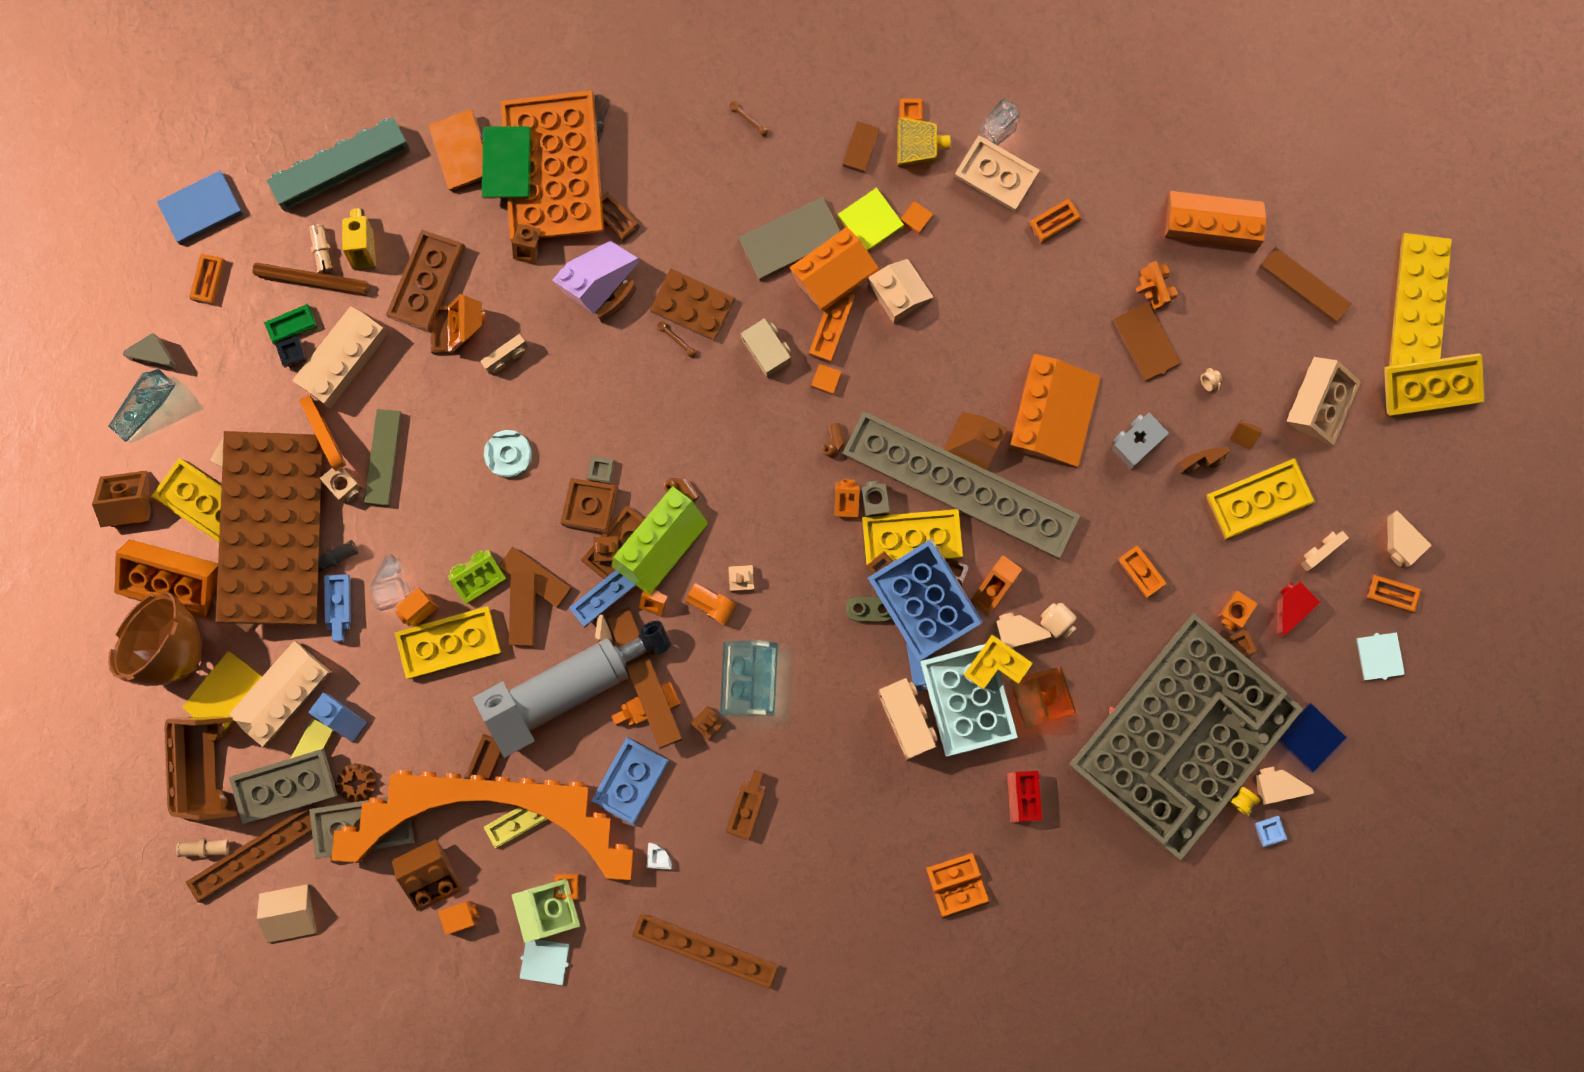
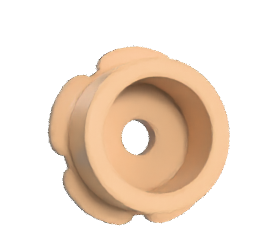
M1206 369V372L1201 375L1203 387L1207 391L1219 390L1223 381L1221 374L1217 370Z

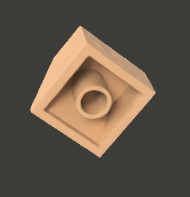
M908 259L890 264L868 279V286L893 323L934 298Z

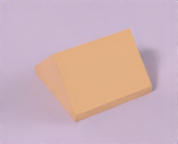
M309 884L259 894L257 920L267 943L317 933Z

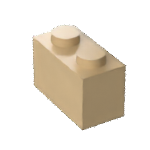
M764 318L742 332L741 339L768 378L791 363L789 355L792 352L786 342L781 343L777 338L779 332L772 322L768 324Z

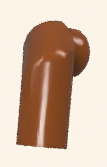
M833 423L828 426L831 439L822 448L825 456L834 457L838 455L845 444L840 423Z

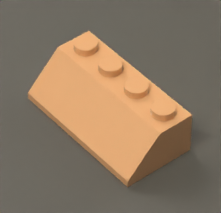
M350 306L292 381L331 409L389 334L371 318Z
M294 640L229 715L262 747L267 746L332 672Z

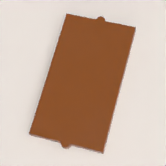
M1148 302L1135 309L1129 308L1127 313L1113 319L1145 381L1159 374L1164 375L1167 370L1181 364Z

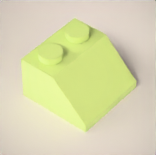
M567 879L511 895L524 943L580 926L573 899L569 897L571 891ZM559 886V894H566L567 898L555 899L554 887Z

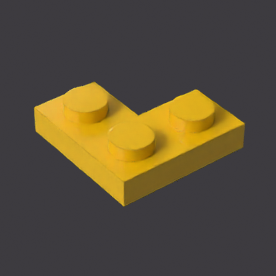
M992 635L963 676L983 690L997 670L1019 684L1033 663Z

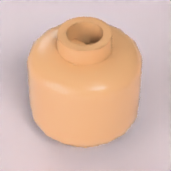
M1053 602L1040 615L1042 618L1041 626L1049 631L1054 639L1060 638L1062 635L1067 638L1076 629L1073 626L1076 622V616L1063 603L1056 605Z

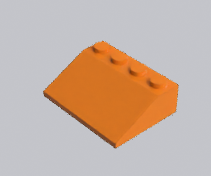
M1034 353L1029 365L1008 450L1078 468L1101 376L1058 359Z

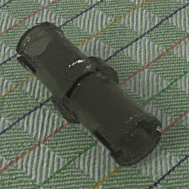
M350 540L335 549L329 548L327 553L319 556L318 573L333 565L337 567L341 561L359 554L354 541Z

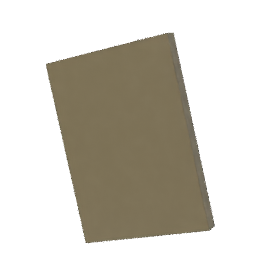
M1192 613L1069 765L1177 860H1182L1303 708L1287 695L1288 692L1200 617Z

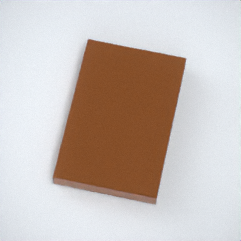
M626 505L610 524L609 533H603L600 537L618 536L620 549L645 519ZM594 545L581 559L586 566L602 579H605L615 571L611 567L612 562H594Z

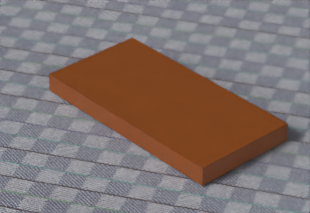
M421 229L386 316L430 332L466 246L461 242Z

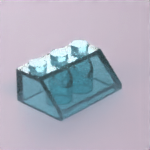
M761 640L729 641L723 643L721 715L775 716L778 643Z

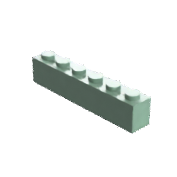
M394 117L391 119L386 118L379 121L377 126L371 129L360 130L356 133V136L348 140L338 141L334 147L328 150L316 152L314 157L308 160L297 161L291 168L275 172L271 178L267 179V182L277 203L285 211L409 150L410 147Z

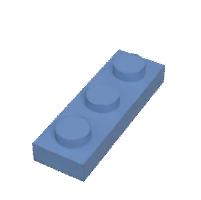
M615 570L570 606L569 609L585 628L635 588L636 585Z

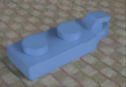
M349 574L327 575L324 577L325 624H327V630H332V641L335 643L345 642V629H350L351 576Z

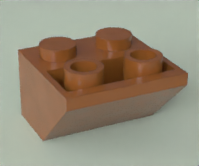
M437 839L392 860L396 880L417 911L461 890L460 883L450 861Z

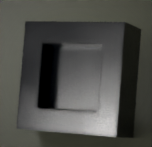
M298 336L275 344L284 368L307 360Z

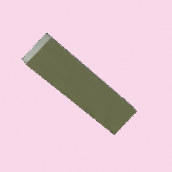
M376 410L365 504L390 506L402 416L401 411Z

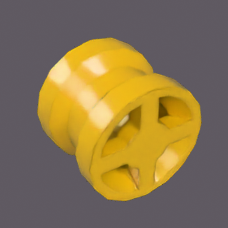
M1241 786L1237 790L1238 794L1236 797L1231 798L1229 803L1244 815L1250 816L1253 806L1259 804L1261 800L1254 793Z

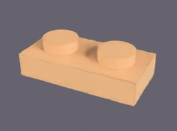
M518 334L480 362L489 374L491 372L496 373L505 367V363L511 358L517 359L525 353L524 349L528 346L521 335Z
M1343 531L1338 534L1330 533L1322 540L1324 545L1317 550L1316 547H1313L1304 555L1306 560L1301 563L1302 567L1306 571L1312 569L1349 537Z

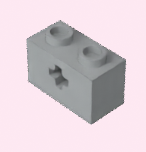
M1150 413L1145 417L1140 414L1130 424L1133 427L1127 433L1124 431L1120 432L1113 439L1115 444L1111 449L1130 469L1137 465L1169 434ZM1141 436L1143 438L1142 441L1136 444L1133 440L1135 437Z

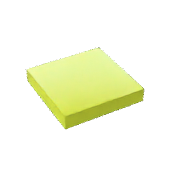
M877 188L838 214L843 224L859 238L867 251H870L904 227L902 221Z

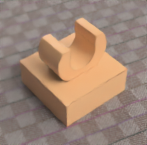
M753 565L729 567L730 592L754 590Z

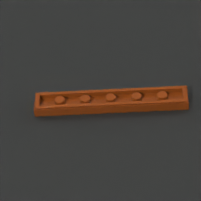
M629 607L606 616L618 647H622L626 643L638 638L639 631ZM645 653L639 657L637 656L636 659H631L626 664L659 749L682 741L648 654Z
M311 803L187 880L186 884L197 903L207 899L312 833L309 809L317 808L316 805Z
M640 913L632 934L635 938L771 989L779 968L777 964L644 913Z

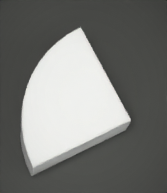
M648 843L647 868L672 869L671 860L667 852L656 844Z

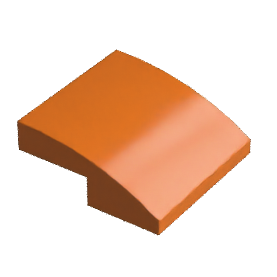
M973 853L926 868L942 919L989 904Z

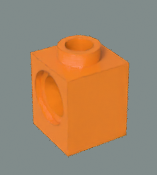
M1235 591L1221 610L1218 618L1222 620L1221 624L1232 631L1234 629L1240 630L1258 603L1241 592ZM1232 606H1236L1241 610L1242 615L1240 619L1234 618L1231 615Z
M470 901L438 911L445 935L477 925L476 919H479L475 904L471 905Z

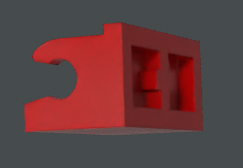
M1039 771L1007 773L1011 822L1042 820Z

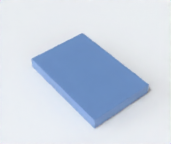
M221 170L157 201L178 244L242 213Z
M626 737L591 802L634 825L667 767L669 760Z

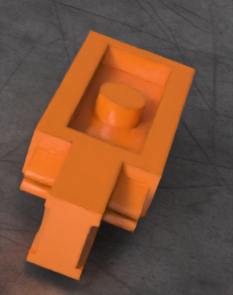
M671 682L662 685L661 688L669 708L672 709L680 705ZM639 697L627 701L621 705L623 711L612 715L616 726L626 721L631 726L648 720Z

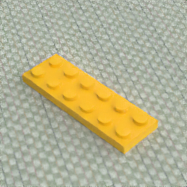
M1409 233L1402 235L1389 366L1436 360L1441 357L1452 239Z

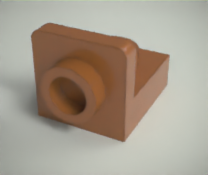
M522 224L517 226L512 240L513 259L536 264L538 259V240L541 234L540 228Z

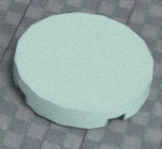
M504 430L495 433L487 441L484 447V459L486 465L494 474L503 478H513L527 470L531 463L532 450L530 443L523 435L516 431Z

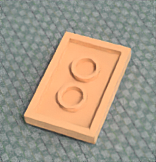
M979 135L954 177L1015 212L1040 170Z

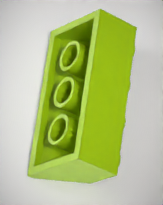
M672 486L614 555L611 567L648 595H651L707 527L708 522L692 500Z

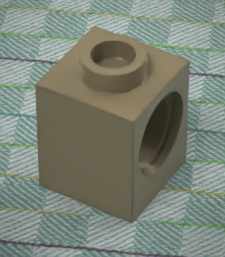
M880 481L865 483L866 486L861 487L865 517L889 515L890 509L886 484H880ZM876 493L881 496L882 501L879 504H872L869 502L868 497Z

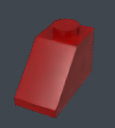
M1301 581L1294 585L1290 582L1280 591L1282 596L1277 600V635L1280 638L1289 633L1320 603Z

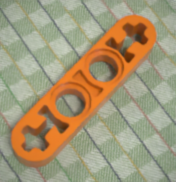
M311 394L299 400L334 471L336 472L347 466Z

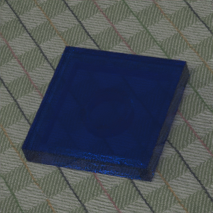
M1309 703L1278 741L1312 773L1347 737L1315 706Z

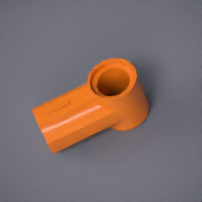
M696 583L685 600L692 606L707 613V616L725 626L737 606L735 602L721 594L716 595Z

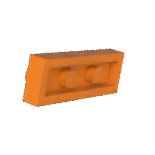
M848 293L824 310L809 351L810 356L832 362L855 295Z

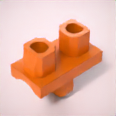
M1154 261L1140 270L1141 277L1139 279L1141 285L1136 288L1137 294L1145 293L1146 299H1150L1154 310L1160 309L1178 296L1173 285L1166 287L1164 280L1170 274L1166 264L1158 265L1157 261Z

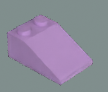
M609 241L569 261L552 281L567 297L594 314L640 260L612 241Z

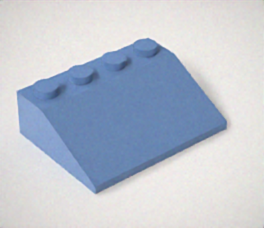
M933 539L928 540L868 577V580L918 662L983 623Z

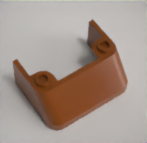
M185 717L166 720L164 733L167 806L171 816L193 820L236 816V811L225 810L228 804L227 796L221 790L216 789L214 741L220 740L224 734V723L233 722V717Z

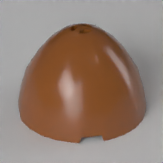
M162 591V594L157 596L150 594L128 613L115 634L118 637L115 649H110L108 664L113 676L136 685L158 686L183 680L196 670L202 657V641L199 628L192 614L174 595L166 591Z

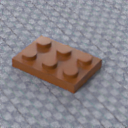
M670 268L650 308V312L715 341L735 298Z

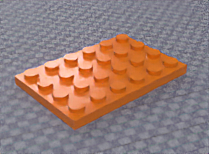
M589 90L500 101L502 126L531 127L530 198H507L510 240H513L519 224L540 228L541 234L539 239L604 232L594 92Z

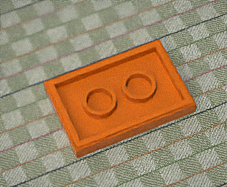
M469 109L429 124L430 133L448 190L453 191L482 180L483 139L474 111Z

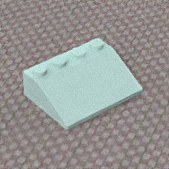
M984 645L920 661L946 757L1018 738L1000 671L997 670L984 690L963 676Z

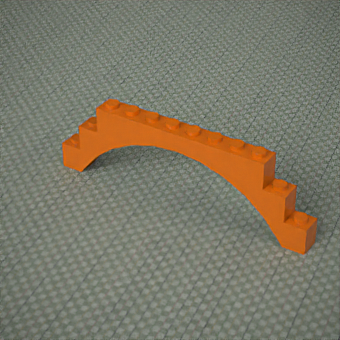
M397 770V774H390L387 804L384 803V799L369 798V802H362L359 832H356V827L341 826V831L334 830L331 861L360 863L386 835L406 821L433 809L458 803L493 802L517 806L541 815L567 831L589 852L606 879L631 881L633 850H628V845L614 844L613 849L609 848L611 819L606 818L604 813H591V817H587L589 788L584 787L583 782H569V786L559 785V781L545 780L544 784H535V779L520 778L519 783L510 782L509 777H495V781L485 780L486 776L471 775V779H461V774L446 773V778L436 777L435 772H422L421 776L411 775L412 771Z

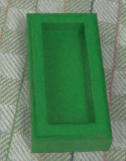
M308 304L264 322L274 345L318 327Z

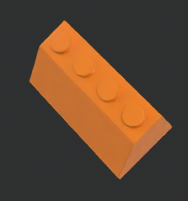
M1175 191L1169 192L1164 238L1259 249L1264 242L1266 227L1264 202Z
M131 539L116 551L115 594L143 600L150 594L157 596L162 594V591H166L180 600L192 615L202 618L207 616L217 589L218 563Z

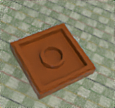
M571 478L560 524L566 527L609 533L618 486Z

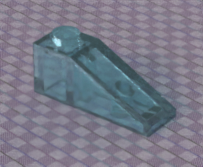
M160 369L142 373L108 427L124 442L128 441L165 402L176 384Z

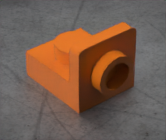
M851 479L835 482L834 516H859V483H855Z

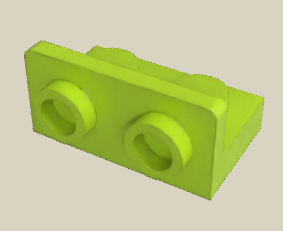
M481 550L475 553L469 562L464 565L460 563L450 570L451 573L448 574L450 583L464 604L506 579L489 550L485 552Z

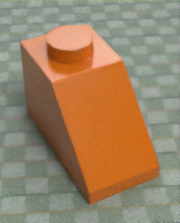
M1002 555L970 601L988 614H991L1022 568Z

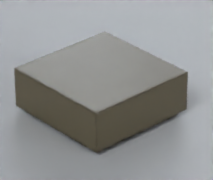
M591 456L587 481L611 484L615 460Z

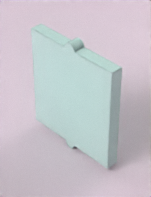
M1375 633L1374 636L1356 639L1364 681L1379 678L1386 680L1388 677L1405 675L1397 633L1383 635Z
M541 939L526 942L524 955L521 956L523 961L520 979L563 985L565 968L569 965L567 962L569 944Z

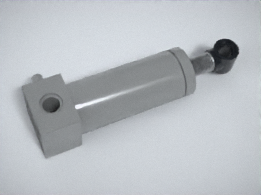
M651 621L641 628L638 638L626 643L622 647H613L609 639L606 638L600 641L599 644L597 643L509 691L502 681L472 698L505 758L535 742L530 733L531 730L619 684V682L628 679L629 677L625 670L628 661L630 662L631 659H636L637 656L639 657L645 653L652 655L664 653L670 648L671 641L662 622Z

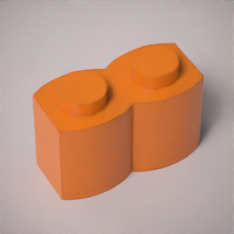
M417 587L395 606L398 609L395 614L404 624L418 626L435 612L438 606L425 591Z

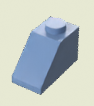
M322 693L308 712L351 742L356 740L368 723L326 693Z

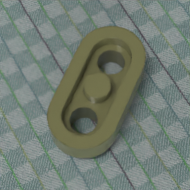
M854 597L848 601L846 606L847 616L855 622H887L892 618L888 611L886 613L878 611V607L884 605L879 597ZM855 605H861L863 611L856 613L853 609Z

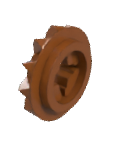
M354 763L344 767L338 774L336 786L339 795L346 801H365L375 790L376 778L369 767ZM354 776H357L358 780L366 781V783L358 785L357 790H354V786L346 785V783L353 781Z

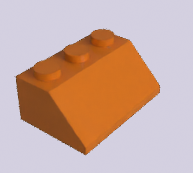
M848 227L789 267L798 286L822 312L865 282L870 276L880 271L862 242Z

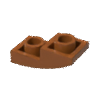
M633 279L630 281L623 280L613 292L615 299H607L596 311L601 323L616 314L631 299L636 291Z
M1228 447L1203 450L1181 460L1176 467L1180 473L1186 470L1191 473L1201 466V461L1205 468L1211 465L1216 468L1227 460L1225 456L1230 450Z

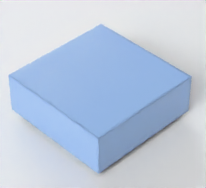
M1279 816L1254 823L1262 847L1287 840Z

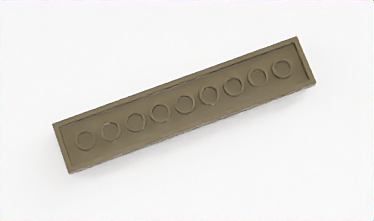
M863 411L842 453L845 457L953 509H959V512L1057 559H1060L1080 517L1079 514L865 411Z

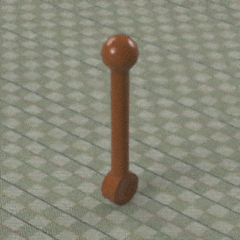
M733 101L730 103L729 107L732 112H738L759 130L760 135H767L768 129L766 127H761L742 111L737 102Z
M660 321L657 324L658 330L664 331L687 351L689 357L695 356L696 350L689 348L667 328L665 322Z

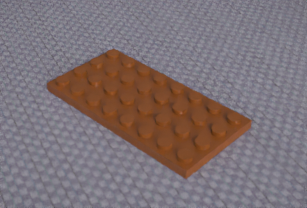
M224 431L216 623L316 625L321 498L320 478L322 468V447L316 435Z

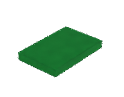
M483 127L482 198H530L531 127Z

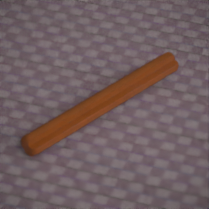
M254 263L252 273L257 277L364 295L367 294L369 289V283L363 280L263 263Z

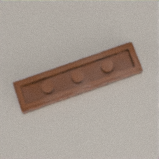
M1276 246L1260 266L1334 323L1341 319L1352 304Z

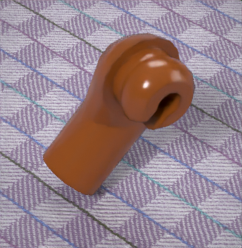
M670 478L664 484V489L667 492L673 486L692 500V502L699 498V495L687 479Z

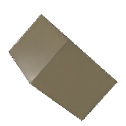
M151 333L123 352V356L130 361L176 370L177 367L161 339L154 333Z

